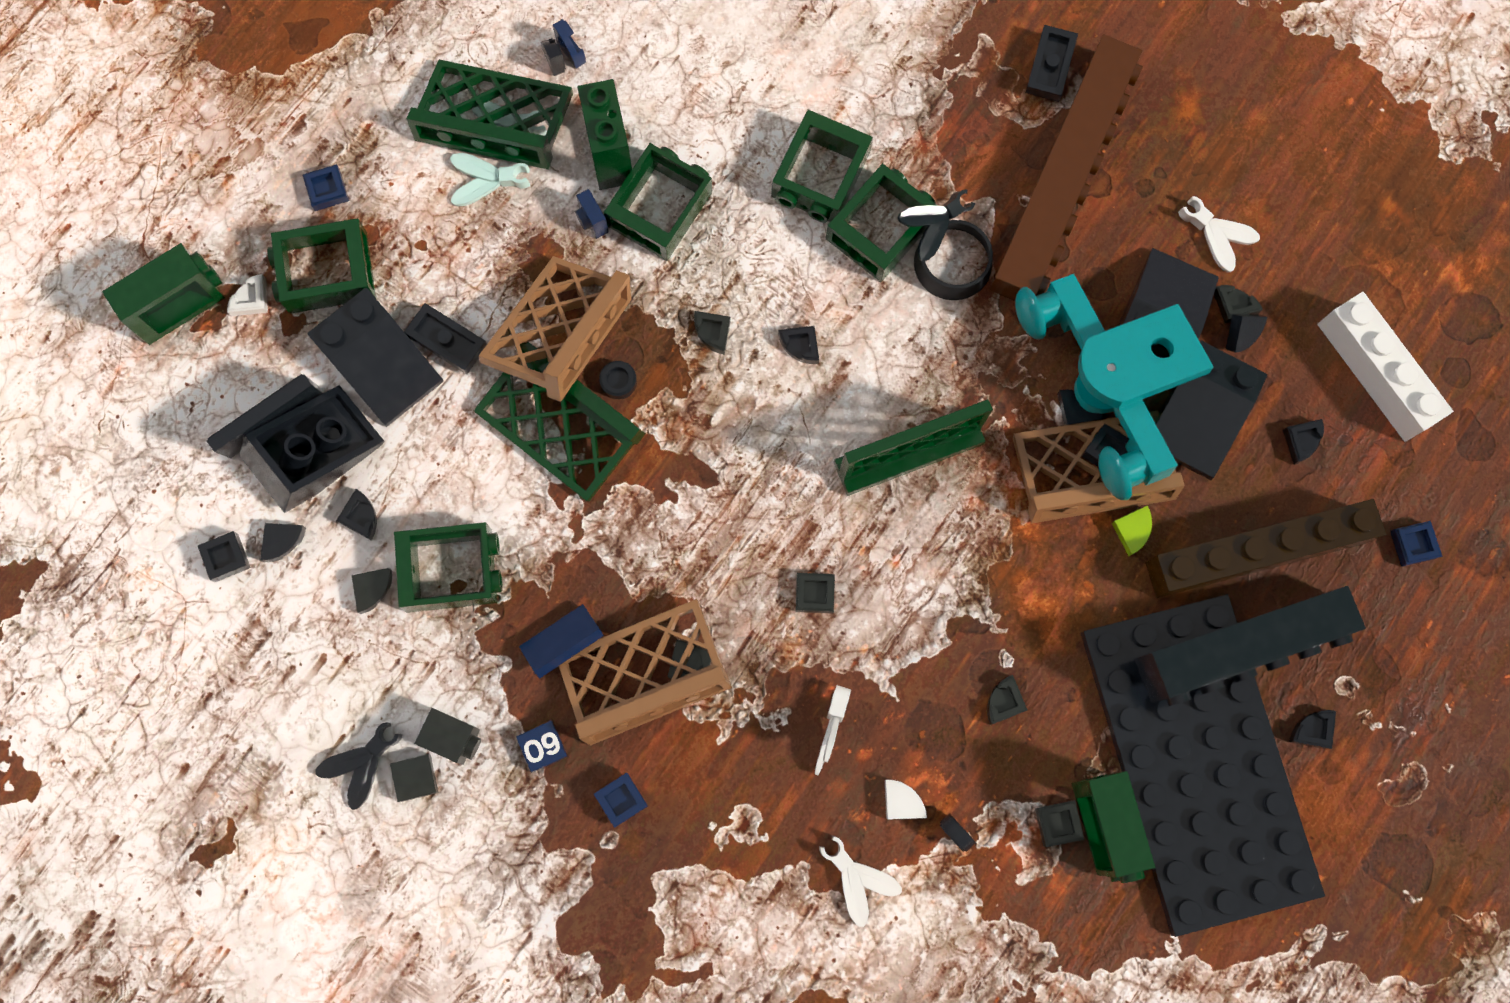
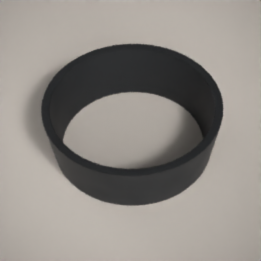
M950 220L947 230H960L969 233L983 245L988 256V265L985 271L976 280L967 284L953 285L945 283L930 272L925 261L919 260L918 246L914 255V270L919 282L931 294L945 300H963L977 294L987 284L992 272L993 251L988 237L976 225L963 220Z

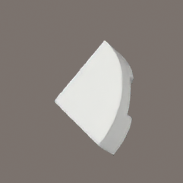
M263 274L252 276L245 280V284L230 297L227 313L231 317L268 313L266 278Z
M885 780L886 819L927 818L921 798L911 787L899 781Z

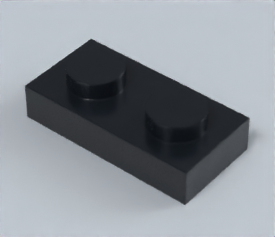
M1044 25L1025 93L1056 102L1060 101L1078 33Z
M424 303L404 331L409 339L465 374L469 373L478 360L480 353L487 345L484 339Z

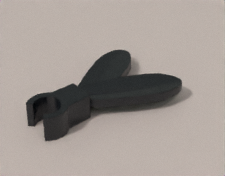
M968 190L954 192L950 196L949 201L942 206H915L899 213L898 221L907 227L927 226L918 245V258L920 261H927L936 254L945 236L950 219L974 208L975 203L973 202L965 204L964 207L960 204L961 195L967 194Z
M386 722L379 725L374 737L365 747L331 756L325 759L315 770V774L318 777L328 779L354 771L347 794L348 805L352 810L360 808L368 799L377 770L378 757L390 746L398 744L402 738V734H394V738L388 742L384 739V730L391 727V723Z

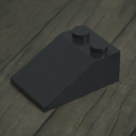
M1152 248L1118 326L1179 304L1199 339L1219 277ZM1155 344L1151 346L1152 352L1157 357L1167 358L1170 356L1168 349L1163 345Z
M364 288L307 333L386 427L444 382L442 377L367 288Z
M1200 340L1214 368L1207 375L1171 388L1155 424L1176 463L1212 480L1250 414L1268 374Z
M338 385L245 434L239 456L281 510L286 513L319 494L382 446L384 440L342 387Z

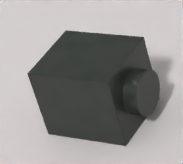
M431 708L414 744L455 763L464 765L467 758L473 759L480 746L481 738L477 737L480 729Z

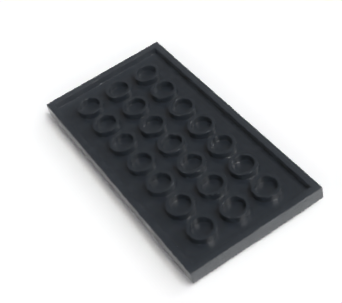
M1228 594L1080 633L1122 772L1128 771L1155 864V868L1151 869L1170 934L1174 937L1325 897L1255 677L1235 683L1233 676L1223 679L1224 688L1202 694L1200 688L1189 691L1192 699L1168 706L1166 699L1151 703L1135 662V658L1237 624Z

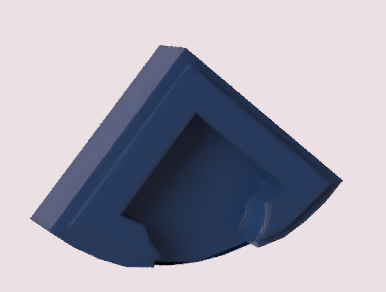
M561 19L553 24L556 43H558L573 66L577 69L585 64L586 57L584 51L571 38L574 32L567 21Z

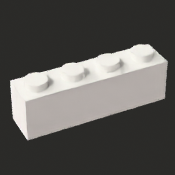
M1364 292L1359 293L1334 309L1317 324L1404 442L1422 433L1454 412Z

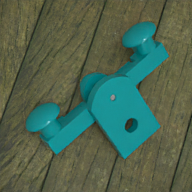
M1074 274L1052 281L1047 292L1037 296L1028 287H1022L1016 295L1015 308L1018 320L1024 331L1030 337L1041 340L1046 335V328L1060 324L1064 333L1072 330L1081 348L1078 361L1079 375L1074 385L1076 399L1088 412L1100 414L1114 412L1129 438L1125 445L1128 453L1119 455L1114 448L1106 446L1099 454V472L1107 490L1117 499L1129 500L1132 496V487L1145 483L1147 486L1169 477L1178 464L1142 399L1207 375L1214 368L1179 304L1105 331ZM1155 344L1163 345L1168 349L1170 356L1167 358L1157 357L1152 352L1151 346Z

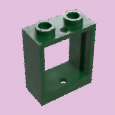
M614 79L579 85L577 88L599 190L619 187L631 172L632 165Z
M807 109L772 181L771 197L775 198L780 205L786 208L793 209L796 207L808 212L809 216L816 221L822 223L831 222L847 203L870 154L873 137ZM806 140L853 159L834 199L788 180L789 174Z
M649 143L605 209L604 216L607 226L668 261L712 194V178L701 166L696 164L690 166L681 161L678 155L671 149L663 146L659 148ZM654 170L695 192L669 233L628 210Z
M883 163L828 224L826 232L827 241L879 282L885 279L918 241L927 226L909 227L886 254L849 225L848 222L880 186L909 208L915 206H937L930 194L923 190L918 191L908 183L906 177L899 170L890 169Z
M358 218L271 233L272 247L267 248L269 263L276 272V281H272V292L275 301L281 303L290 314L344 305L364 288H367L376 298L367 231ZM347 241L351 281L293 290L288 257L289 250Z
M182 243L102 291L119 320L149 345L225 298L218 288L223 282L213 267L206 263L198 251L191 254Z
M486 522L394 532L398 606L400 609L410 613L497 603V593L503 591V582L500 569L495 570L494 555L500 554L498 533H492V529ZM480 540L484 591L421 598L418 546Z
M1128 771L1105 774L1071 783L1097 875L1110 877L1111 882L1121 881V883L1144 879L1143 871L1155 868V864Z

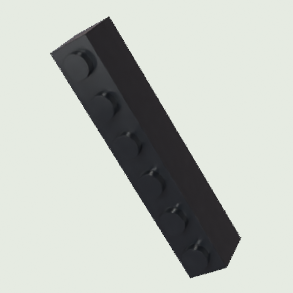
M1345 586L1135 658V662L1151 703L1166 699L1168 706H1172L1192 699L1189 691L1200 688L1202 694L1224 688L1223 679L1233 676L1235 683L1258 675L1255 668L1262 665L1266 666L1267 671L1290 664L1288 656L1297 653L1299 660L1322 653L1320 645L1329 642L1332 649L1353 642L1351 634L1364 630L1366 627L1349 586Z

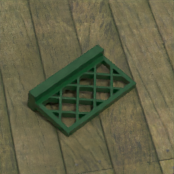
M439 59L418 108L411 107L406 119L415 141L515 163H525L529 166L549 170L553 159L551 149L573 96L572 87ZM445 73L457 75L461 78V81L446 88L441 84ZM483 81L491 82L494 85V88L479 95L476 94L472 87ZM516 88L524 89L528 93V95L513 102H510L505 94ZM467 89L472 98L454 106L450 96ZM549 95L560 97L557 104L547 109H544L539 101ZM501 96L505 105L488 113L483 104ZM444 99L449 106V109L440 113L429 111L431 105ZM534 103L539 112L522 120L517 110ZM477 106L483 116L474 120L464 119L460 116V114ZM509 114H512L517 122L509 127L497 126L494 121ZM543 121L548 125L545 136L528 131V128Z
M530 342L520 344L522 353L538 349ZM547 358L526 364L528 368L543 373L549 362ZM503 372L473 411L584 500L589 502L634 444L637 445L646 433L577 379L561 401L562 410L542 413L540 393L547 392L546 388L533 384V388L514 390L513 375ZM507 385L508 391L502 392V390ZM534 394L536 414L517 416L515 396ZM508 397L510 417L496 419L487 412V409L495 399ZM567 401L573 404L576 408L568 409ZM584 413L589 417L590 433L571 435L569 415ZM562 416L564 436L545 439L543 418ZM537 419L539 440L523 441L519 437L518 422ZM511 423L512 431L503 424ZM595 423L606 431L596 432ZM613 436L622 443L613 456L599 458L597 437ZM591 438L593 459L573 461L571 441ZM565 442L567 462L552 464L547 460L546 444ZM539 445L540 453H538L531 446ZM608 462L600 471V463ZM594 464L595 479L585 490L576 483L574 467ZM568 467L569 476H567L559 468Z
M989 399L844 453V456L834 459V465L846 495L855 494L984 445L986 441L981 428L993 410Z

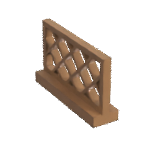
M553 256L480 353V363L544 387L549 398L561 402L630 303V275L616 270L613 276L610 277ZM556 271L571 275L572 278L555 284L551 281ZM593 284L603 287L600 292L586 296L582 290V287ZM573 289L577 290L578 298L563 302L559 301L558 293ZM552 296L554 304L534 309L533 302L536 299ZM581 307L584 308L585 314L583 317L567 321L564 312ZM554 314L559 315L560 323L541 327L538 318ZM533 320L536 329L518 334L515 333L514 328L517 324ZM566 333L567 339L564 343L548 346L545 337ZM537 339L541 340L543 348L522 353L521 343ZM513 345L518 354L506 358L495 355L499 349ZM547 358L549 362L543 373L528 368L526 364Z
M1158 410L1149 412L1154 422L1159 415ZM1116 417L1014 433L1013 442L1029 501L1028 514L1031 524L1176 500L1185 486L1181 472L1176 473V470H1174L1167 478L1147 486L1145 483L1132 487V496L1129 500L1117 499L1107 490L1103 482L1096 483L1098 479L1102 481L1099 469L1081 459V457L1104 423L1128 437L1119 419ZM1073 435L1085 444L1078 454L1075 455L1058 445L1063 437ZM1037 441L1049 449L1041 461L1026 453L1024 443ZM1053 451L1072 462L1063 475L1045 465ZM1030 465L1035 468L1033 472H1031ZM1075 465L1094 476L1090 484L1079 486L1067 478ZM1039 471L1058 482L1053 490L1036 492L1034 478Z
M697 599L602 637L559 665L578 723L575 726L579 739L590 746L732 688ZM694 612L697 625L691 638L673 631L680 617ZM669 622L667 628L661 626V625H663V624ZM650 629H656L664 633L655 652L638 646L644 632ZM700 634H702L705 644L697 641ZM671 636L688 643L679 663L662 656ZM633 637L632 642L626 640ZM616 643L629 647L620 667L603 660L609 646ZM695 646L708 651L712 665L700 670L686 666ZM598 651L596 657L590 655V654H592V653ZM635 651L653 657L644 677L627 671ZM582 657L593 661L584 681L572 676L568 663ZM659 660L676 667L671 681L663 685L651 681ZM600 665L617 672L608 692L591 685ZM683 671L690 673L688 675L681 677ZM624 675L641 682L635 696L626 700L615 695ZM575 684L582 686L579 693L577 692ZM648 685L653 687V689L645 692ZM588 690L605 696L599 711L585 716L582 703ZM612 700L619 702L610 706Z

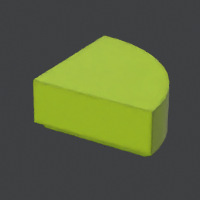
M1148 506L1112 523L1128 556L1140 550L1150 536L1152 517Z

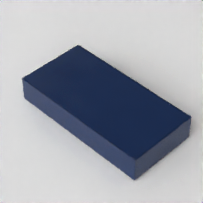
M582 604L520 645L519 648L534 673L540 679L604 635Z

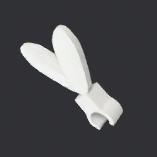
M1192 196L1188 201V205L1193 206L1196 213H1191L1187 210V207H1183L1178 212L1179 216L1184 221L1191 222L1199 230L1204 228L1208 246L1217 265L1226 272H1232L1235 268L1236 258L1229 241L1250 245L1258 242L1260 235L1252 227L1245 224L1213 218L1214 215L1204 207L1202 200Z
M836 685L827 719L830 720L816 763L815 775L817 776L822 769L823 763H828L838 725L844 718L851 689Z
M832 836V840L838 843V852L835 855H827L825 848L819 846L820 853L824 858L831 860L842 872V887L847 911L857 926L864 927L869 916L864 887L885 896L901 894L902 887L895 878L887 873L853 862L844 850L843 842L839 838Z

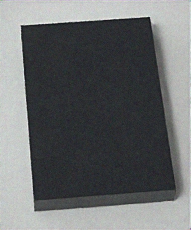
M300 374L207 438L206 442L215 453L232 458L241 451L245 434L323 393L305 374Z

